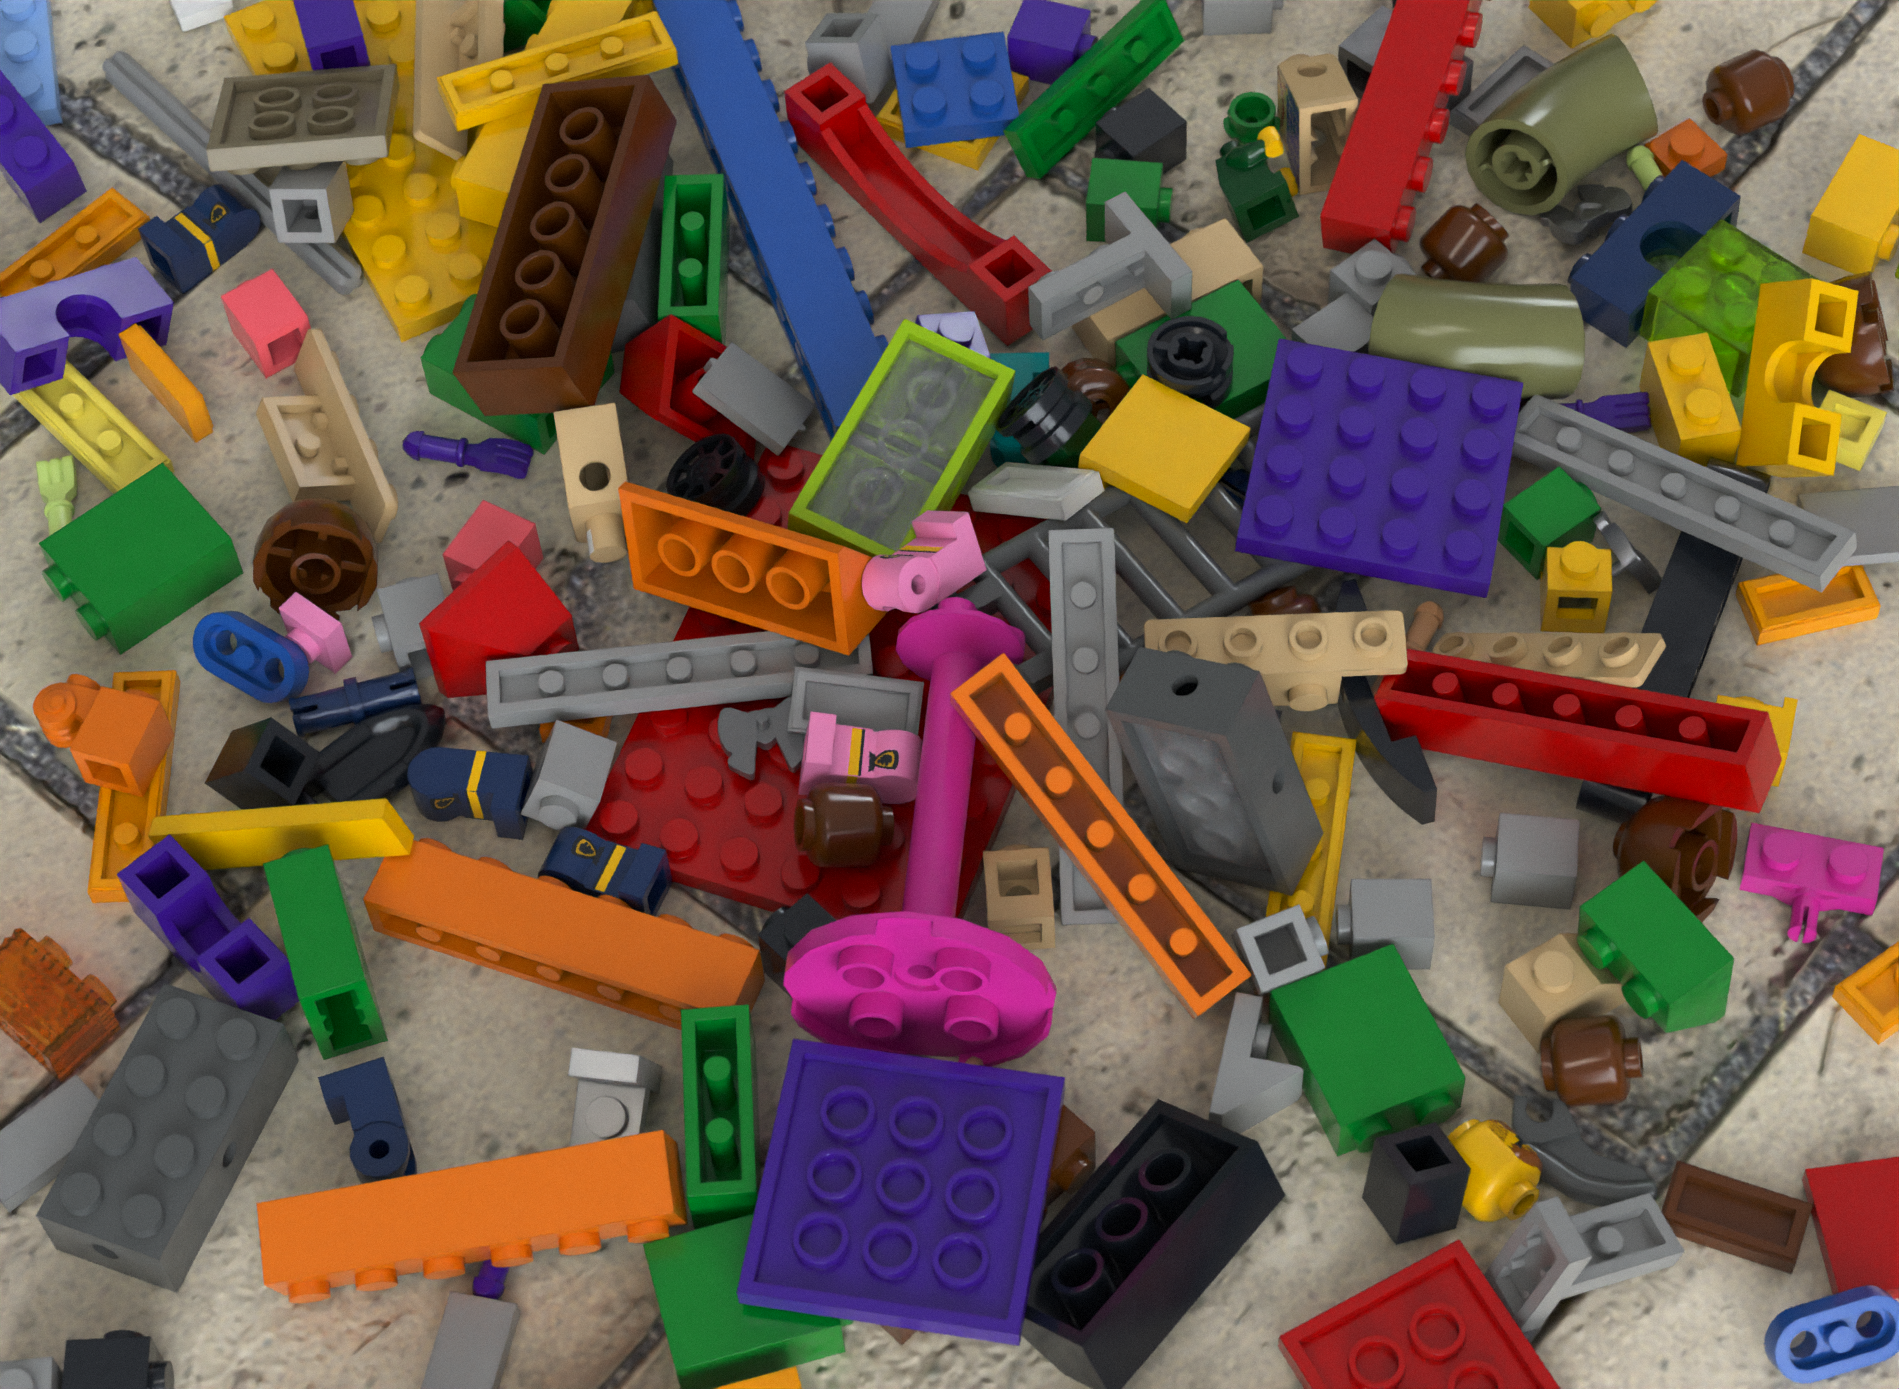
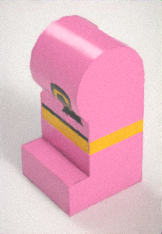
M927 510L912 521L916 534L914 540L892 555L880 554L873 557L867 563L862 576V590L867 603L873 609L880 611H889L896 608L903 612L921 613L940 603L985 572L987 569L968 512Z
M810 712L803 744L798 794L808 795L811 788L818 783H865L872 785L876 789L881 803L901 804L916 799L923 740L919 736L903 730L889 729L875 732L869 728L836 724L837 715Z

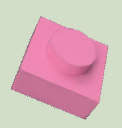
M297 592L279 607L287 631L285 637L302 649L309 664L316 660L336 674L352 658L342 623Z

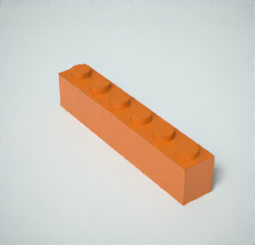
M1004 653L950 693V703L1193 1019L1200 1016L1252 976Z
M422 838L419 841L413 840L410 855L384 857L363 898L372 927L376 932L681 1030V1010L749 1004L751 1014L765 983L760 950L754 948L748 941L739 936L725 933L718 937L693 929L689 923L679 917L669 914H661L655 917L633 910L627 903L616 897L600 895L598 898L573 891L564 882L550 876H540L536 879L514 872L506 864L494 858L480 857L476 860L454 853L443 843L430 838Z
M664 1130L257 1203L264 1286L284 1296H288L291 1303H310L325 1300L331 1297L330 1288L356 1284V1290L389 1289L398 1285L397 1276L423 1272L425 1279L452 1278L466 1273L465 1264L490 1259L493 1267L524 1265L533 1261V1252L558 1247L561 1255L587 1254L600 1250L601 1240L627 1235L628 1242L648 1243L668 1238L670 1236V1227L688 1224L678 1143Z

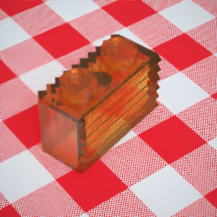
M22 928L14 929L11 937L4 938L0 946V1029L14 1043L18 1044L23 1051L27 1052L32 1059H35L41 1067H44L49 1074L53 1075L58 1082L62 1083L121 1029L111 1009L117 1003V1000L111 991L93 974L89 973L81 980L70 971L69 968L73 965L71 958L52 938L45 936L37 942Z

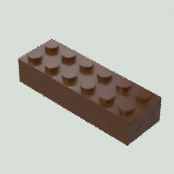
M649 75L549 83L542 86L452 372L484 416L554 413L595 406L677 124L675 116Z

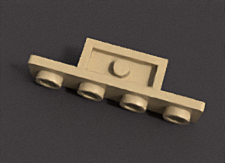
M416 0L413 136L416 140L455 160L467 154V129L457 132L439 94L436 77L503 57V37L505 34L503 0Z
M308 329L294 365L296 376L305 396L262 397L256 412L257 418L292 502L308 497L329 498L334 501H350L354 512L368 523L376 543H382L391 520L397 515V492L394 486L388 483L378 461L377 446L373 439L368 438L359 417L357 400L354 395L349 394L340 373L337 354L330 350L321 329Z
M1399 610L1147 620L1144 623L1145 648L1164 652L1178 650L1189 654L1193 658L1222 664L1232 662L1244 664L1253 670L1260 671L1273 706H1290L1298 711H1314L1325 707L1327 704H1338L1341 679L1344 676L1404 674L1407 670L1404 616Z
M1454 632L1444 634L1435 644L1431 653L1632 688L1639 687L1645 682L1666 648V644L1659 633Z

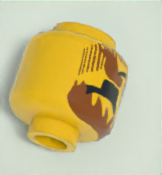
M1471 1119L1459 1125L1448 1135L1449 1141L1471 1168L1462 1206L1474 1219L1480 1222H1494L1505 1217L1509 1220H1516L1526 1214L1536 1203L1540 1195V1191L1536 1186L1541 1178L1542 1162L1536 1152L1505 1122L1494 1119L1480 1122L1477 1119Z

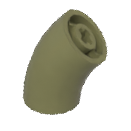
M1611 33L1550 66L1502 102L1469 136L1465 150L1467 169L1478 190L1495 205L1516 214L1537 215L1551 211L1575 185L1611 159L1656 136L1658 133L1657 117L1650 94L1634 59L1619 37Z
M1403 273L1396 274L1388 282L1378 301L1371 326L1369 355L1523 382L1521 400H1530L1533 395H1540L1549 400L1566 399L1572 395L1581 380L1585 361V332L1577 300L1566 285L1558 283H1479Z

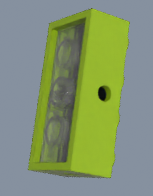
M904 318L789 511L788 530L839 544L870 557L880 554L892 555L916 538L912 525L914 519L927 510L950 511L993 437L998 419L1011 401L1016 371Z

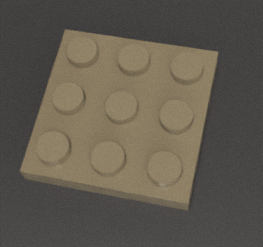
M386 64L224 78L206 148L210 172L227 170L228 173L233 175H248L257 172L262 167L286 166L291 170H307L318 166L322 162L345 161L350 165H366L377 161L379 158L388 157L400 85L397 65Z

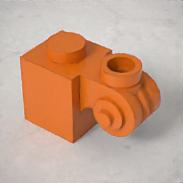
M71 674L65 683L51 684L42 689L35 697L33 703L34 714L46 739L50 744L58 748L70 747L71 754L86 783L144 797L174 737V732L159 700L142 690L128 689L124 692L100 686L96 681L84 675Z

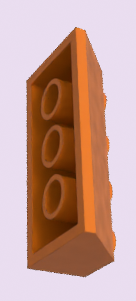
M626 481L618 488L633 588L635 590L848 656L888 612L873 609L863 595V572L867 563L873 557L839 544Z

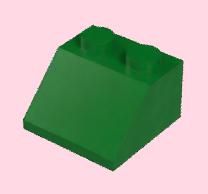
M1642 861L1580 906L1577 942L1581 951L1593 966L1600 970L1607 967L1622 984L1621 990L1626 1001L1640 1017L1648 1019L1651 1016L1665 1033L1715 1023L1725 1016L1734 957L1645 861Z

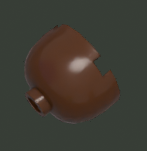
M1871 271L1845 276L1829 282L1859 292L1851 352L1834 354L1826 358L1815 373L1818 382L1828 390L1847 397H1866L1893 392L1895 390L1892 359L1885 361L1884 357L1887 355V331L1875 281L1872 280Z
M310 497L291 502L267 519L254 547L253 582L258 591L260 587L262 592L270 598V607L278 614H280L279 607L297 592L336 620H340V615L336 612L350 610L356 605L357 611L367 605L377 588L378 548L376 540L368 523L345 504L329 498Z
M1665 795L1650 799L1632 815L1629 821L1623 822L1616 832L1613 842V855L1617 858L1619 878L1642 861H1645L1702 923L1713 912L1719 901L1718 898H1705L1713 886L1716 876L1728 880L1733 868L1737 848V820L1734 813L1723 810V806Z

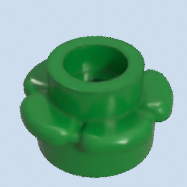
M1246 92L1235 97L1228 108V117L1223 120L1226 134L1230 138H1236L1243 145L1257 141L1259 132L1265 127L1275 126L1277 132H1279L1281 125L1280 118L1275 116L1276 108L1274 102L1268 96L1258 92Z

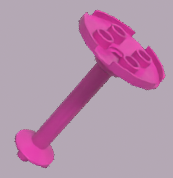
M946 598L938 604V609L929 610L911 617L898 630L896 651L902 663L919 677L930 681L902 911L852 915L812 929L788 952L783 986H785L793 999L791 1015L798 1026L823 1043L905 1055L959 1056L958 1062L965 1063L970 1057L975 1056L983 1061V1066L991 1067L1023 1057L1049 1036L1057 988L1043 961L1012 938L960 918H955L976 736L950 703V693L1002 653L1008 657L1012 664L1020 665L1023 661L1026 640L1024 632L1019 628L1009 626L1001 619L977 611L975 605L964 598Z

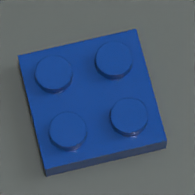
M1004 31L890 46L906 148L1005 135L1003 130L1019 116Z

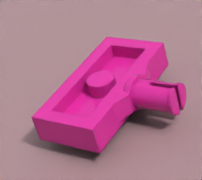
M1751 822L1739 890L1773 896L1785 904L1791 905L1792 911L1787 935L1791 940L1797 942L1802 928V921H1804L1802 943H1810L1817 937L1816 928L1819 911L1839 909L1870 916L1873 915L1878 898L1884 848Z

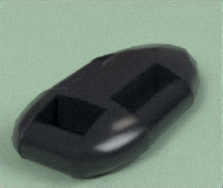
M408 704L384 710L361 720L320 751L321 754L295 805L319 804L314 797L321 793L331 803L382 798L390 800L409 785L407 773L412 759L424 750L439 746L446 725L444 709L433 704Z

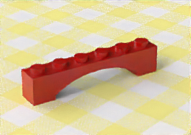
M831 62L784 91L787 120H789L793 128L797 145L970 311H975L977 318L1007 347L1033 330L1029 320L1028 287L1037 283L1045 274L1051 272L1050 268L1016 236L1013 235L1009 239L1004 240L988 232L967 218L933 188L888 136L867 105L866 95Z

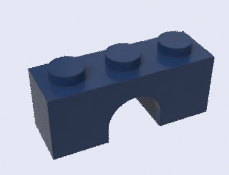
M1681 160L1666 177L1663 175L1656 177L1646 189L1642 203L1630 216L1627 214L1619 216L1608 230L1605 242L1593 255L1586 253L1581 256L1571 269L1568 276V284H1570V291L1577 300L1583 321L1627 348L1664 307L1667 275L1650 265L1647 261L1656 256L1673 255L1701 269L1736 231L1741 196L1684 160Z

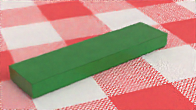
M1141 0L1003 130L1026 177L1041 179L1095 127V123L1109 109L1117 106L1185 41L1166 0Z

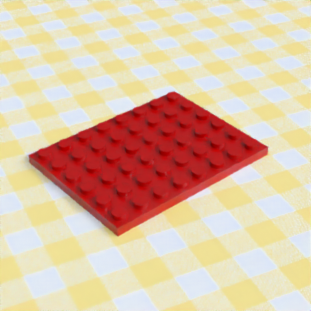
M786 445L780 455L777 456L765 447L757 464L761 468V473L765 476V487L760 499L745 517L788 529L789 511L823 455ZM961 493L950 510L969 513L982 554L1047 520L1045 518L973 511L969 496ZM1028 558L1000 573L1052 633L1050 582L1035 564ZM973 580L957 590L956 593L959 594L975 585V582ZM689 606L673 641L764 632L767 630ZM895 608L889 610L869 633L873 676L924 682L918 736L923 740L930 681L919 677L907 668L896 651L898 630L911 617L921 613L903 612ZM999 611L991 615L1011 626ZM1026 643L1022 663L1036 656ZM1053 686L1037 695L1048 711L1054 700ZM787 697L638 713L606 780L600 803L585 830L596 834L604 840L637 850L641 843L664 849L667 852L673 882L773 913L783 906L791 907L807 893L836 921L852 915L902 911L916 799L901 804L882 803V806H891L893 810L894 835L891 845L881 846L878 858L870 867L822 868L813 865L806 851H798L795 845L794 813L798 799L807 798V795L798 794L801 767L795 773H792L776 743L769 750L757 747L754 780H748L729 769V757L721 747L718 734L720 712L724 708L730 707L747 713L754 710L774 708ZM977 737L975 739L955 918L962 920L984 869L983 851L992 850L1016 792L1015 786Z

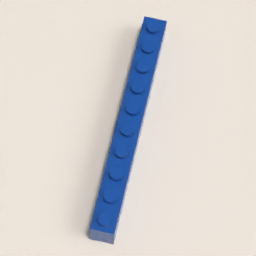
M652 0L654 11H657L677 49L678 64L671 66V69L716 174H724L727 200L814 404H816L829 439L832 441L889 345L887 339L883 334L874 336L870 325H874V316L867 294L864 290L855 292L851 284L855 280L850 256L845 247L835 248L832 238L836 237L830 211L826 204L816 205L813 196L817 195V189L811 168L807 161L798 164L794 154L798 153V145L789 120L780 122L776 113L780 112V106L774 85L770 79L762 81L758 72H762L759 53L752 38L748 40H743L741 32H744V24L736 0Z

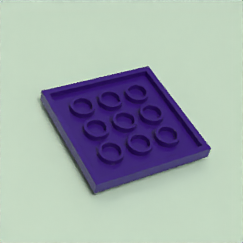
M1279 338L1239 524L1235 552L1487 598L1523 382Z
M793 1039L738 1283L737 1296L739 1303L1020 1346L1064 1101L1065 1077Z

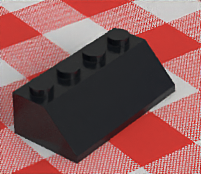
M1158 1099L1039 1235L1021 1336L1064 1375L1091 1389H1122L1284 1198L1285 1193L1258 1141Z

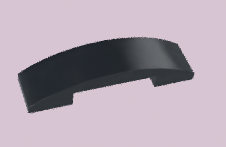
M1356 579L1343 581L1337 600L1336 612L1368 611ZM1366 676L1342 677L1338 709L1348 737L1356 739L1355 752L1363 766L1383 792L1406 814L1422 825L1435 822L1437 787L1417 736L1414 735L1391 742Z

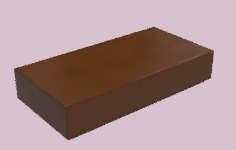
M1677 1160L1661 1212L1678 1238L1792 1274L1813 1204Z

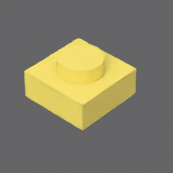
M1829 390L1820 409L1842 414L1836 462L1861 471L1883 428L1887 412Z

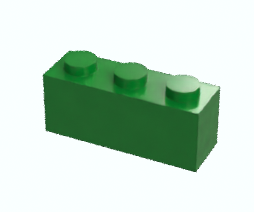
M724 174L665 175L658 320L660 322L672 314L716 341L726 345L730 215Z
M749 1004L681 1010L686 1194L694 1230L754 1214L762 1179L756 1041Z

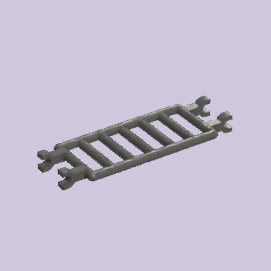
M1265 403L1234 419L1251 428L1249 441L1237 456L1238 461L1249 473L1251 472L1256 443L1252 437L1259 434ZM1218 482L1203 503L1237 539L1243 509ZM1110 485L1104 489L1103 493L1066 521L1047 519L983 553L982 556L987 570L973 579L975 585L959 594L954 592L947 598L959 597L967 599L975 605L977 611L988 615H993L999 611L1011 626L1019 628L1024 632L1026 636L1025 643L1036 656L1020 665H1013L1035 694L1038 695L1053 686L1052 633L1000 573L1029 558L1050 582L1048 530L1111 528L1103 517L1130 503L1212 595L1184 611L1114 532L1115 571L1157 619L1227 617L1316 566L1251 555L1260 565L1261 569L1234 583L1177 518ZM938 604L932 606L930 610L938 609ZM1117 622L1120 677L1125 674L1139 646L1145 648L1144 634L1133 640Z

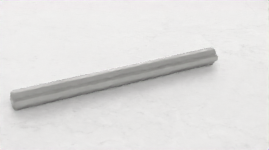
M118 51L112 58L106 59L102 66L106 72V79L218 183L229 186L254 208L260 216V221L277 236L268 190L271 184L258 172L248 175H233L228 173L227 170L210 172L206 148L211 129L128 53ZM285 243L338 293L348 295L354 288L362 285L364 276L361 274V266L336 243Z

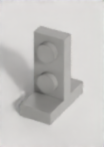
M1126 192L1105 202V241L1108 244L1097 247L1087 257L1060 271H1051L1045 274L1037 283L1028 287L1030 325L1042 340L1143 288L1150 293L1170 319L1191 309L1192 270Z
M572 1048L568 1075L578 1079L570 1146L644 1133L650 1092L659 1093L663 1067L640 1055Z
M1651 1193L1572 1216L1568 1215L1557 1196L1534 1203L1484 1273V1276L1524 1333L1540 1328L1561 1299L1674 1266L1685 1251Z

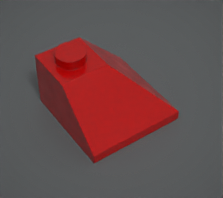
M672 314L625 344L619 390L621 395L651 418L694 442L714 434H729L742 446L746 456L754 460L756 439L692 392L697 383L706 374L704 366L709 359H718L727 346Z
M509 540L419 622L438 690L447 698L487 695L486 661L576 652L579 650L572 615L521 550Z

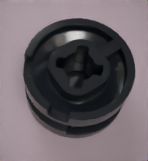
M1182 316L1171 319L1160 325L1148 341L1147 376L1192 399L1202 398L1204 401L1201 402L1202 404L1215 409L1226 400L1232 389L1234 346L1227 339V331L1212 320L1198 316Z
M1056 366L1043 371L1028 383L1009 403L996 424V430L1003 437L1013 436L1021 445L1020 453L1031 464H1038L1044 461L1063 446L1085 421L1093 405V402L1081 390L1072 391L1067 386L1069 380Z
M720 433L697 441L676 460L668 474L666 489L670 495L745 517L753 509L763 493L765 476L761 473V468L749 456H746L745 450L734 437L729 434ZM699 455V458L692 465H689L691 460ZM682 472L687 473L686 478L678 482Z

